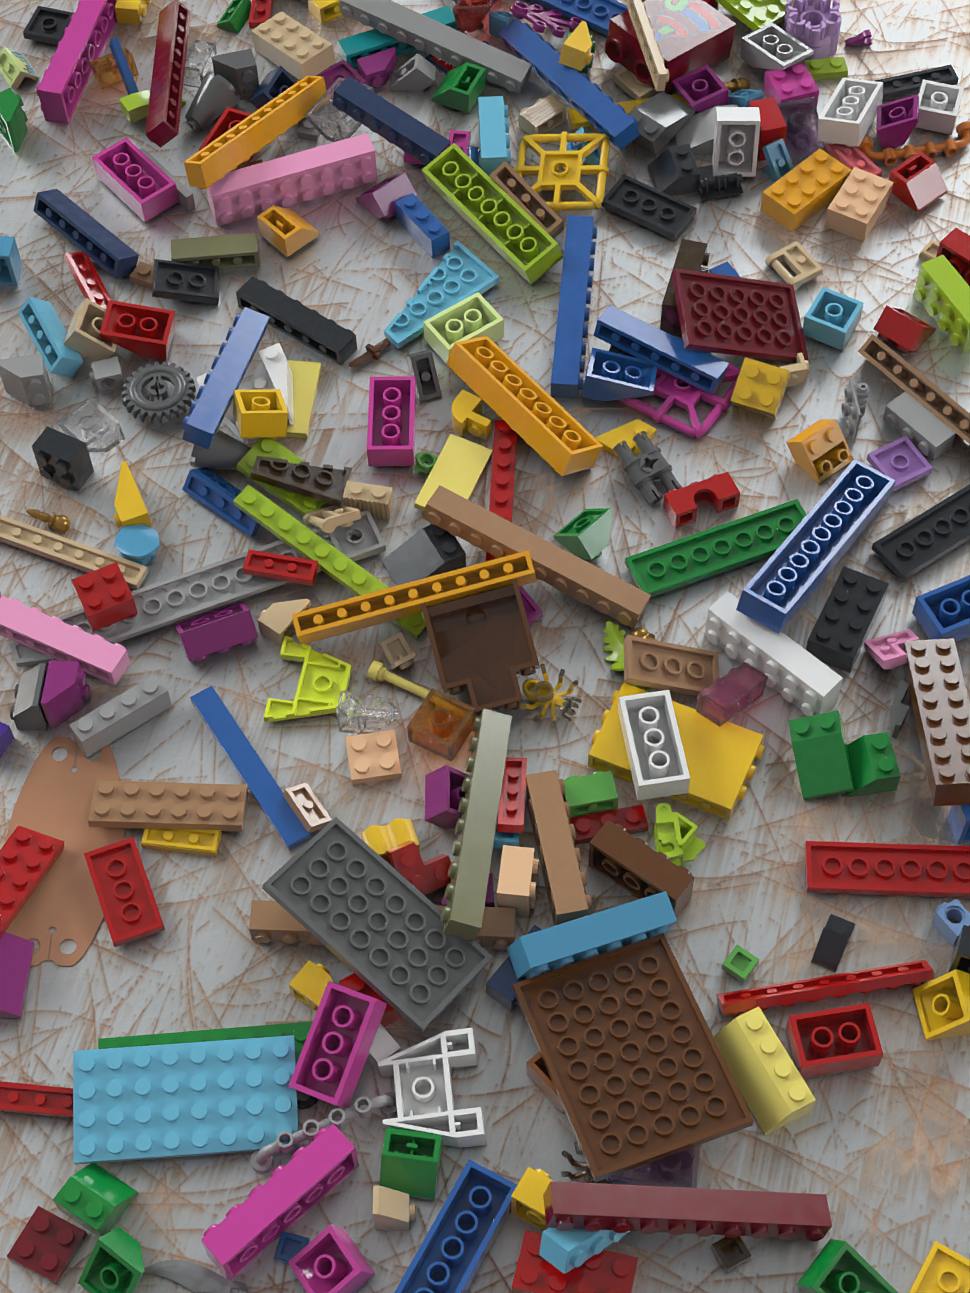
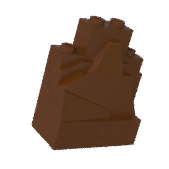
M517 579L512 580L513 585L428 608L426 603L421 604L443 692H449V695L463 693V688L468 687L475 715H480L483 708L492 711L505 708V711H511L520 708L519 704L524 702L516 674L521 673L522 676H528L536 673L535 669L540 668Z

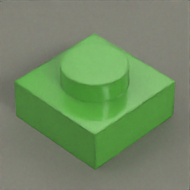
M736 945L723 962L721 969L744 983L758 965L759 959L739 945Z

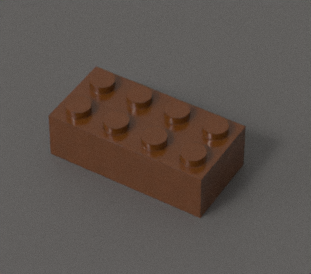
M607 820L590 841L588 866L637 899L666 891L676 918L691 901L695 878L692 876V873L687 868L679 867L671 862L664 853L656 852L650 848L643 839L630 835L622 825L614 824Z

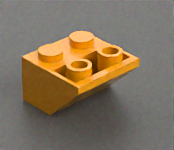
M273 205L257 216L259 234L286 257H289L320 235L318 230L292 209Z
M820 419L786 442L794 461L817 483H821L854 460L836 419Z

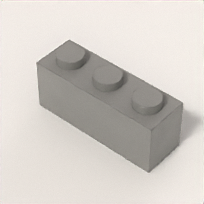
M907 392L902 393L886 405L883 416L885 423L896 430L902 437L907 436L922 455L927 456L933 461L952 447L955 432Z

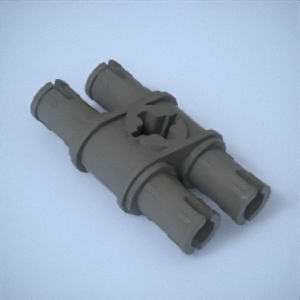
M642 431L641 435L640 433L636 434L632 439L643 455L635 456L626 441H622V445L618 443L613 448L624 464L623 470L628 473L634 482V487L642 491L650 505L658 503L663 498L653 484L654 480H660L668 492L672 489L682 488L672 473V466L667 463L661 454V449L657 446L654 447L645 431Z

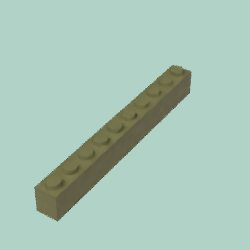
M483 708L479 717L475 716L471 731L475 733L474 737H471L468 751H471V757H468L465 765V771L468 772V777H465L462 785V792H465L464 798L462 797L458 812L462 813L461 819H458L455 828L458 840H455L451 852L455 859L449 867L448 877H451V884L447 885L444 899L448 900V904L444 907L441 915V922H444L443 933L471 941L475 940L482 927L512 716Z

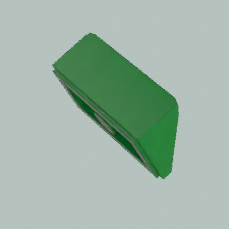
M232 0L218 21L217 28L239 33L250 17L252 2L250 0Z

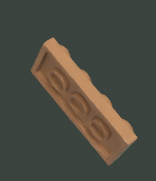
M627 635L624 638V683L716 700L720 696L718 652Z

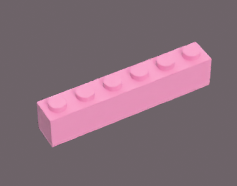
M1 596L0 635L58 661H77L80 663L82 671L113 685L117 684L131 663L128 652L122 645L107 642L97 634L91 635L77 625H68L56 616L50 617L45 615L38 608H29L15 598L9 599Z

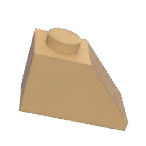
M300 599L272 603L258 617L260 633L282 647L284 636L292 637L296 633L292 614L312 609L311 601Z
M373 1185V1218L376 1231H410V1221H416V1204H411L409 1194Z

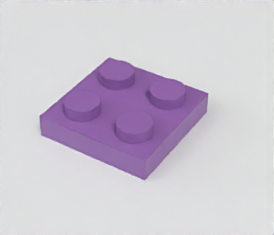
M907 436L869 453L866 459L875 470L896 480L892 489L893 492L931 474L933 469Z

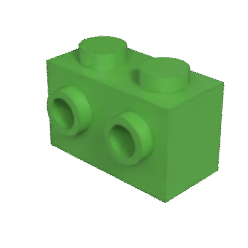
M596 771L591 775L581 777L570 776L563 780L565 786L564 800L568 801L571 816L569 818L618 809V794L612 771Z

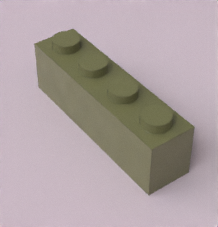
M257 233L173 239L171 240V261L219 267V270L260 267Z

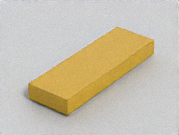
M144 829L141 847L217 857L222 831Z

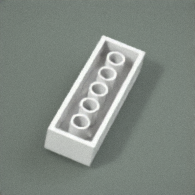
M727 591L708 609L705 628L707 639L712 644H717L725 650L730 658L736 659L743 664L748 672L760 677L768 687L774 688L781 693L786 701L794 703L801 709L804 715L812 716L827 713L837 703L843 678L783 632L778 634L737 611L739 599Z

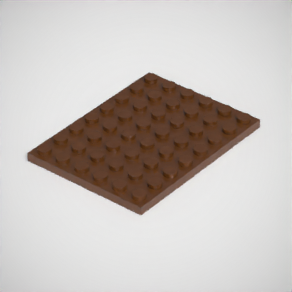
M664 933L513 984L515 996L595 1183L753 1126L754 1120Z

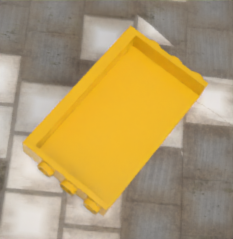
M623 682L620 690H615L612 696L611 704L613 705L611 709H606L603 714L601 729H596L591 741L593 746L588 754V766L599 771H612L614 777L634 784L618 715L619 697L650 692ZM672 701L690 775L688 793L666 797L729 821L738 800L743 801L748 787L745 784L747 779L752 780L757 768V766H754L756 759L761 760L766 747L762 745L764 735Z

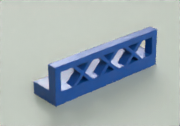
M208 468L191 469L182 488L183 491L250 537L257 535L260 524L233 504V500L242 492Z

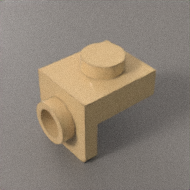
M797 353L796 364L779 367L789 370L790 378L787 384L789 387L806 383L807 374L810 373L809 362L804 359L802 353Z
M401 632L378 644L392 670L397 667L403 670L414 664L412 659L417 654L416 652L412 653Z

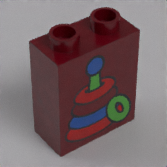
M646 0L642 2L646 6V15L650 17L651 29L655 31V40L659 42L660 54L664 56V66L669 70V81L666 82L665 93L675 88L672 85V80L707 64L711 68L730 57L736 23L705 1ZM627 10L610 19L605 53L610 60L621 64L636 75L641 83L648 84L655 89L629 11Z

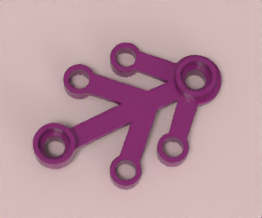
M515 1L510 7V12L513 13L512 15L515 18L527 19L534 24L533 29L535 31L544 33L547 25L553 29L552 35L558 38H563L566 31L561 26L570 28L569 31L573 33L578 25L584 21L577 17H572L570 22L561 20L562 13L555 9L542 12L543 7L537 4L528 6L523 2Z

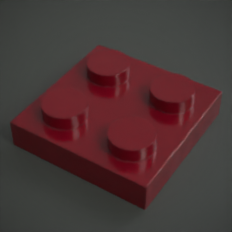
M38 1206L9 1251L7 1258L57 1285L88 1234L85 1230Z

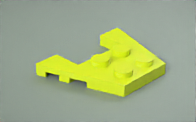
M284 636L280 658L304 663L294 701L268 698L264 722L342 712L352 666L326 653L316 652L309 645L304 643L301 645L293 641V638L289 636Z

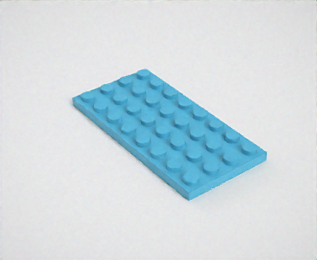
M294 1035L73 1051L74 1164L253 1152L261 1150L268 1144L277 1141V1136L282 1131H288L291 1134L299 1131L297 1090L288 1087L296 1067ZM285 1139L281 1142V1144L286 1145L290 1142V1140ZM299 1143L294 1148H299Z

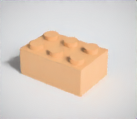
M854 167L829 205L824 227L864 242L890 201L894 182Z

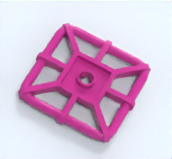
M729 363L722 383L734 381V383L722 398L714 394L711 395L657 368L656 377L659 379L654 385L653 395L665 399L658 410L634 398L620 399V401L654 418L653 420L657 423L662 422L686 435L695 437V439L702 438V435L711 428L721 413L726 412L729 408L741 369ZM678 383H687V387H680ZM700 399L715 406L701 426L694 408ZM673 404L687 410L692 427L666 415Z

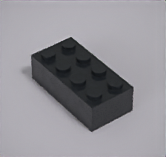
M843 566L808 638L806 650L821 662L851 673L864 645V641H866L885 601L889 583Z

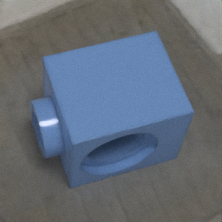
M957 899L949 904L944 902L939 905L934 911L936 914L932 921L935 928L952 947L955 946L963 925H970V913ZM947 918H953L958 923H951Z

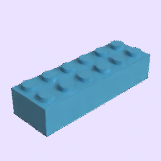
M665 891L521 936L507 948V952L517 979L523 977L530 979L541 975L549 969L553 971L565 967L574 961L577 963L622 946L624 947L662 933H668L671 931L670 926L677 922V918Z

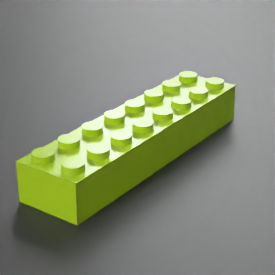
M455 143L422 169L428 184L530 285L563 258L559 244Z

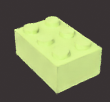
M479 292L423 322L425 341L445 363H447L455 342L482 336H488L493 342H496L504 337V319Z

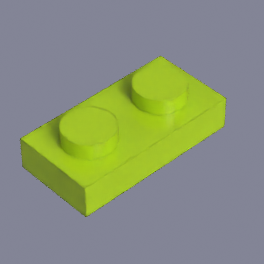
M844 57L804 60V64L813 80L841 78L848 75V68Z

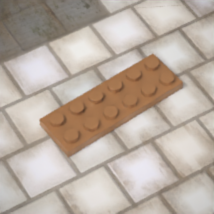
M96 780L88 823L89 827L243 832L248 787L247 785Z

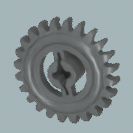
M154 362V365L146 364V368L140 366L138 367V372H131V377H127L125 379L126 383L122 386L121 397L127 412L131 413L132 411L134 418H137V415L140 414L142 422L148 416L151 424L154 417H157L159 423L162 424L163 416H166L168 421L171 422L172 413L179 418L178 410H183L186 413L185 404L191 407V399L195 400L196 387L194 379L190 377L188 371H184V367H177L175 363L168 365V362H163L160 365L159 362ZM164 380L171 382L175 387L171 396L167 383ZM157 381L159 383L160 392L158 390ZM147 384L150 400H147L142 395L143 388Z

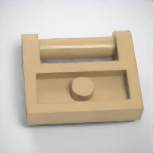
M798 241L770 254L765 260V263L770 268L773 267L787 284L794 286V291L802 284L822 275L823 272L821 265ZM783 260L797 276L793 277L779 261Z
M343 504L340 507L331 505L306 513L303 517V522L306 526H316L323 532L332 533L337 526L347 527L353 525V521L361 519L359 509Z

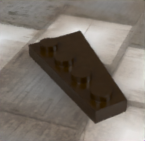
M257 456L250 479L340 507L352 468L344 467V470L334 469L333 465L323 464V467L310 466L309 462L300 461V463L294 464L289 463L287 459Z

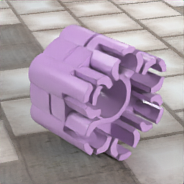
M792 0L787 1L783 30L814 50L813 55L803 60L823 59L828 55L836 53L842 21L839 13V0H833L832 8H830L831 0H793V5Z

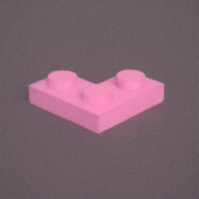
M910 629L864 641L865 651L884 670L895 669L899 665L908 663L907 654L903 651L904 641L920 639Z

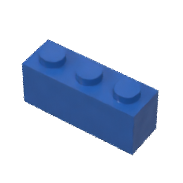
M413 193L395 202L396 220L432 259L450 250L449 230Z

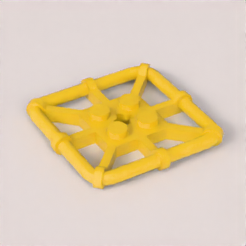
M562 132V134H525L521 137L514 170L522 179L525 176L538 175L537 183L531 186L537 194L542 190H555L553 202H546L555 213H559L560 210H597L602 206L606 177L609 175V168L607 167L610 148L609 137L604 133L568 134V132ZM561 142L560 151H545L537 143ZM568 142H590L579 151H567ZM601 147L599 165H583L584 158ZM527 148H530L540 157L539 166H524ZM560 168L564 169V172L562 173L555 172L559 171ZM582 175L598 176L596 196L581 184ZM577 190L588 202H560L561 191Z

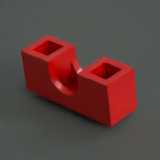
M729 472L715 474L708 479L700 482L696 481L688 486L672 489L665 493L663 508L674 528H678L696 521L698 510L696 504L698 503L712 505L717 514L738 507L740 491Z

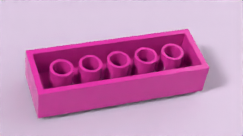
M334 1124L329 1128L324 1127L319 1130L314 1136L313 1142L307 1147H300L293 1154L292 1160L288 1164L277 1167L263 1186L257 1185L248 1194L249 1198L241 1205H234L227 1212L226 1218L218 1225H211L204 1232L201 1242L205 1251L227 1279L232 1280L275 1242L281 1236L282 1231L286 1232L359 1166L356 1148Z

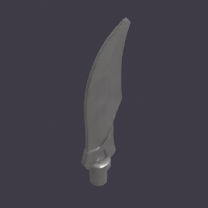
M166 1260L152 1264L144 1269L145 1275L169 1279L194 1293H250L245 1283L232 1281L204 1266L189 1261Z

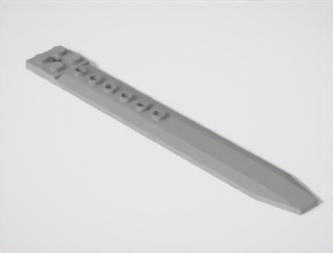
M369 510L360 512L361 519L353 521V525L347 527L337 526L332 533L323 532L319 527L311 529V531L354 562L386 551V545ZM352 535H356L357 537H361V538H360L359 540H357V541H352V540H351V539H352ZM282 540L253 549L306 559ZM245 552L132 591L131 594L134 598L138 614L97 631H92L83 609L59 616L58 618L68 625H77L91 635H100L107 642L115 644L289 582L243 574L242 568L248 553ZM14 641L9 644L17 667L48 663L49 660L58 661Z

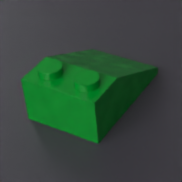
M839 711L789 720L791 742L803 799L809 800L854 791L845 726Z
M830 1239L797 1283L805 1293H898L846 1241Z

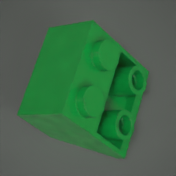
M466 62L448 71L432 96L431 101L469 113L485 88L486 68Z
M386 1128L379 1186L407 1193L412 1198L435 1201L443 1150L442 1135Z

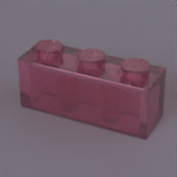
M743 662L738 667H733L722 678H717L711 686L700 691L697 697L698 705L696 712L720 727L763 696L768 676Z

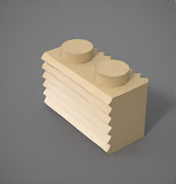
M551 94L545 98H539L534 105L521 110L519 114V127L529 135L546 134L566 121V106L560 103L557 98L555 99L554 96L552 97Z
M347 481L343 493L344 505L359 509L360 512L369 510L373 518L377 517V519L381 518L388 521L391 518L395 503L393 487Z

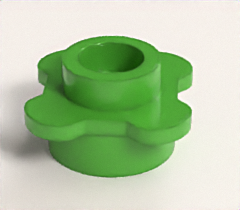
M430 452L417 453L415 455L417 460L414 465L415 472L430 474L438 458Z

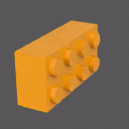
M819 148L763 191L760 210L793 232L833 201L852 170Z

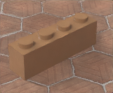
M506 161L489 175L553 239L564 230L563 220Z

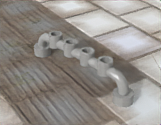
M387 1092L372 1099L359 1097L352 1108L345 1111L340 1108H334L330 1111L329 1118L320 1122L313 1119L307 1120L303 1124V1129L293 1134L288 1131L280 1132L277 1136V1141L268 1144L261 1150H256L251 1155L250 1162L253 1170L259 1174L268 1173L274 1165L272 1155L280 1151L284 1153L291 1152L296 1144L305 1140L314 1141L313 1138L316 1133L324 1127L329 1128L334 1124L340 1130L345 1127L348 1121L357 1117L367 1118L377 1108H380V1111L385 1116H396V1093ZM361 1105L368 1106V1108L365 1110L359 1109ZM337 1116L342 1117L338 1122L333 1120ZM310 1128H316V1131L313 1133L307 1132ZM285 1139L290 1140V1142L286 1145L281 1144V1142Z

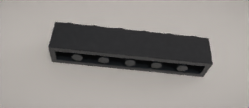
M252 276L236 292L239 308L244 309L246 307L269 316V325L340 366L357 350L356 335L351 330L341 327L334 320L320 315L316 310H311L300 301L285 295L281 290L274 289L263 280L260 281Z

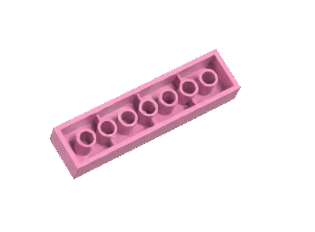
M367 133L230 171L225 174L224 178L217 180L210 188L206 189L209 207L216 225L221 226L259 215L273 205L284 208L378 181L375 149Z

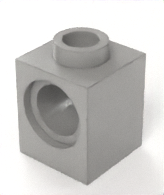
M118 357L91 362L93 372H89L92 386L97 385L99 393L122 388L124 380Z

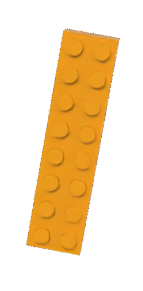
M488 336L454 343L446 365L470 389L481 397L482 401L487 403L512 430L516 431L541 458L546 460L558 474L565 476L594 467L603 445Z

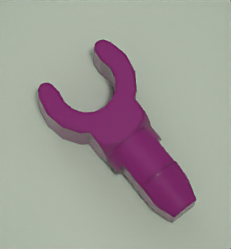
M869 29L864 30L856 37L848 38L845 40L846 46L858 44L864 46L872 45L871 31Z

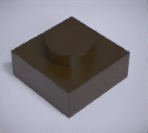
M740 1236L736 1238L724 1237L711 1246L726 1273L750 1260L752 1256Z

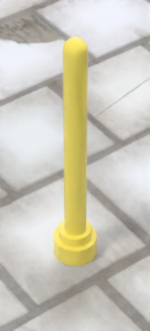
M374 660L369 667L367 678L377 682L379 680L382 682L385 680L469 720H474L475 716L477 717L473 710L389 672L385 664Z

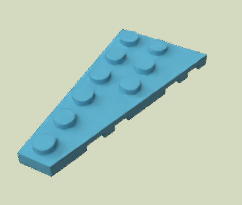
M457 240L453 244V249L444 255L441 264L432 270L417 289L416 295L407 301L404 310L398 313L386 327L384 336L400 349L424 333V321L477 292L483 294L499 283V276Z

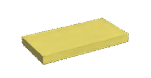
M287 360L293 374L294 424L290 425L289 420H287L286 437L307 439L322 365L318 362Z
M450 434L414 503V508L425 511L427 502L439 485L469 500L492 456L493 450Z

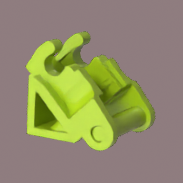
M660 803L657 805L656 824L653 830L656 852L664 853L669 857L670 861L679 867L682 866V862L694 861L706 845L704 841L697 837L698 826L678 812H672L669 804Z

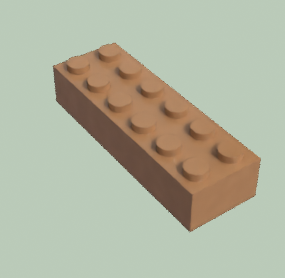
M556 770L526 775V802L554 926L591 915L590 910H592L590 894H586L585 886H587L585 872L580 870L579 847H575L574 839H576L575 828L569 822V817L571 816L569 803L564 800L563 779H558Z

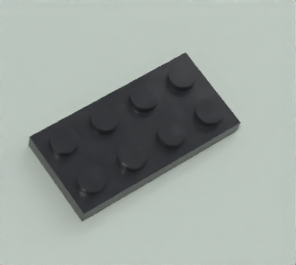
M625 174L606 194L601 203L602 207L672 240L678 237L696 215L697 210L696 207Z

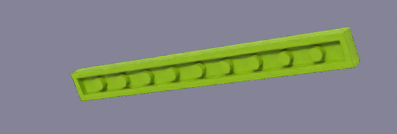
M249 484L233 500L234 506L303 557L318 561L319 568L356 596L389 588ZM423 613L391 621L416 640L427 630Z

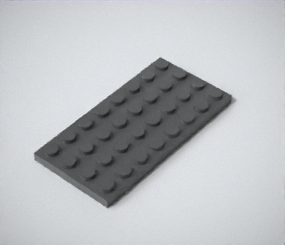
M337 817L328 823L262 886L266 893L420 1033L433 1022L493 958L475 940L471 941L443 933L442 911Z

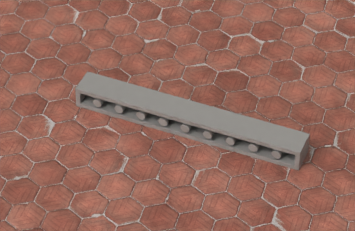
M339 0V13L345 17L352 18L365 26H370L383 34L390 35L400 42L412 45L416 49L423 50L438 59L445 60L455 67L468 62L486 68L485 79L490 83L506 88L508 91L520 94L530 78L532 64L391 0Z

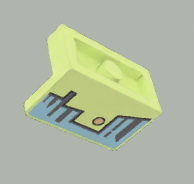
M6 47L0 52V72L11 88L17 89L24 77L38 80V74L23 53Z

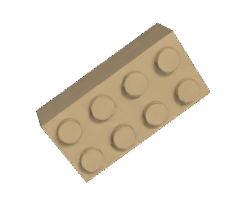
M282 11L251 30L255 51L276 65L282 66L288 73L299 80L307 75L316 76L336 63L332 43Z

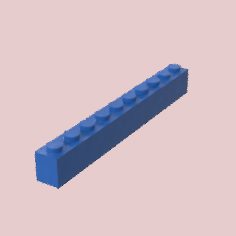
M517 18L499 32L504 46L517 58L532 64L531 70L600 133L606 134L609 137V141L619 150H622L640 135L637 128L639 125L637 120L632 115L628 116L620 104H614L609 94L606 93L604 95L600 87L596 83L592 84L585 73L580 74L577 69L558 63L561 52H555L554 47L549 42L545 43L538 32L534 33L527 22L523 23Z
M568 215L551 376L552 398L578 399V390L583 389L584 377H580V373L585 371V359H581V356L586 355L587 342H583V338H588V325L584 324L585 321H589L590 308H586V304H591V291H588V288H592L593 275L589 274V271H594V258H591V255H595L596 242H592V239H597V226H593L594 217Z

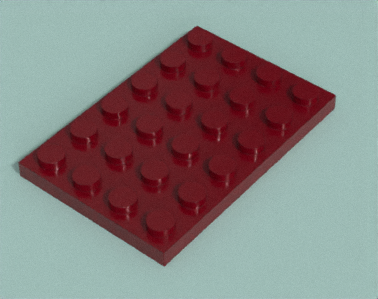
M677 268L671 273L685 349L796 363L797 353H802L805 360L809 359L794 286L792 284Z

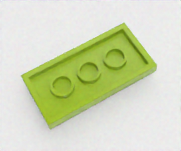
M261 437L239 461L236 469L250 478L257 456L287 459L289 463L294 464L305 461L276 440ZM253 480L303 517L306 513L321 509L327 504Z

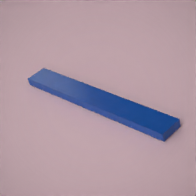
M210 686L191 696L190 699L288 850L310 839V833L307 832L284 798L282 790L214 688Z

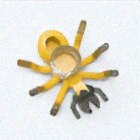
M541 664L540 667L544 681L531 678L525 680L522 685V690L527 699L536 703L532 705L527 703L519 705L520 708L517 709L526 708L534 710L542 705L541 713L533 718V721L537 722L538 719L544 718L550 705L551 725L553 726L557 721L555 707L559 706L562 718L571 722L572 719L566 716L565 713L569 716L575 715L576 712L571 707L579 708L575 702L582 703V700L576 697L566 699L561 697L571 694L574 687L578 685V680L572 682L568 690L556 694L563 685L565 670H560L558 683L553 688L549 681L545 664Z

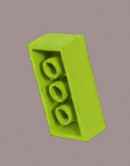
M944 255L921 263L914 290L915 298L923 304L927 313L935 319L939 328L947 334L952 344L962 354L970 351V286Z

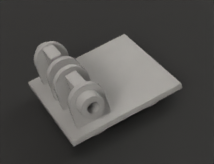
M850 378L848 388L844 390L845 403H842L841 409L842 415L847 418V434H851L852 442L855 443L860 418L865 414L870 388L866 383L854 385L852 378Z

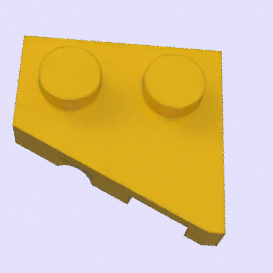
M636 419L599 435L595 439L603 445V450L618 458L619 456L613 448L618 443L622 445V441H626L633 454L639 456L641 451L632 440L633 437L638 433L641 435V432L645 431L650 441H652L656 436L657 429Z

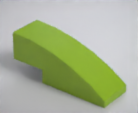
M150 90L133 93L119 99L121 111L130 123L148 115ZM183 98L181 107L186 105V101Z

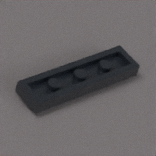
M950 64L875 80V82H883L882 100L919 93L923 79L957 85L959 78Z

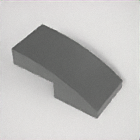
M902 680L898 684L890 713L891 735L896 739L910 708L903 704L910 684Z

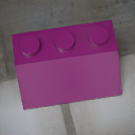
M243 602L174 625L187 659L194 662L202 661L207 658L208 654L214 652L217 654L225 653L231 650V646L237 644L240 646L248 645L254 642V638L258 637L250 609Z
M7 932L0 939V1018H21L35 944L32 941Z

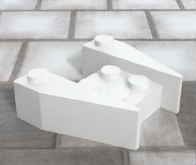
M280 343L258 351L267 373L240 384L238 390L280 389L288 411V420L290 425H293V374ZM207 373L196 377L199 386L205 387L204 380ZM232 400L222 422L242 442L248 444L246 438H240L233 417Z
M473 1028L444 1031L378 1062L382 1078L394 1076L398 1118L384 1119L383 1126L385 1131L386 1128L438 1134L442 1135L443 1145L456 1148L487 1145L482 1108L454 1109L450 1069L478 1065Z

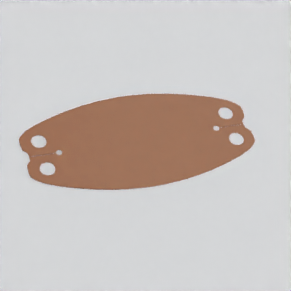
M70 737L53 738L45 745L34 762L16 801L6 841L18 825L64 841L63 851L7 929L10 934L27 940L34 938L40 942V949L33 953L31 966L39 965L42 961H53L58 966H73L89 948L104 918L84 853L124 840V828L89 827L88 823L96 780L120 781L116 760L109 744L100 749L102 755L97 761H89L77 743ZM58 747H63L67 750V757L62 761H55L52 758V751ZM75 766L78 768V770L76 772H72V767ZM51 927L56 928L54 933L49 932ZM66 939H73L76 942V950L71 954H64L60 950V944Z

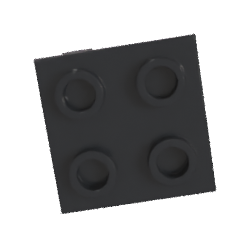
M713 165L698 167L700 172L699 192L702 200L743 193L740 184L743 181L742 174L736 172L727 175V177L725 175L713 177Z

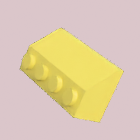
M759 1006L736 1017L713 1036L748 1109L764 1136L813 1111L816 1099Z

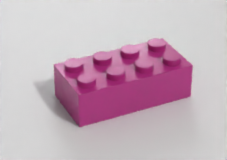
M128 138L122 139L92 157L96 176L144 222L179 202L176 183Z
M415 376L370 377L367 431L368 466H414L416 428Z
M328 981L288 1087L348 1109L387 1003Z

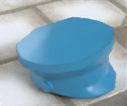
M145 524L128 525L118 532L114 546L119 551V557L146 565L155 559L156 551L160 547L158 532Z

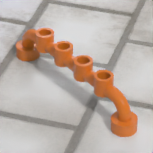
M965 121L957 125L956 132L961 139L958 141L947 139L943 143L934 144V142H926L923 146L914 147L913 145H906L902 149L896 150L889 147L882 152H873L871 137L864 136L860 145L856 147L870 160H884L887 166L895 164L897 158L904 157L906 161L919 151L930 159H934L938 155L937 152L942 151L945 152L947 157H951L957 154L958 149L964 148L970 143V122Z

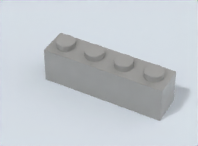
M155 674L69 724L74 741L86 757L92 755L172 707L168 690Z

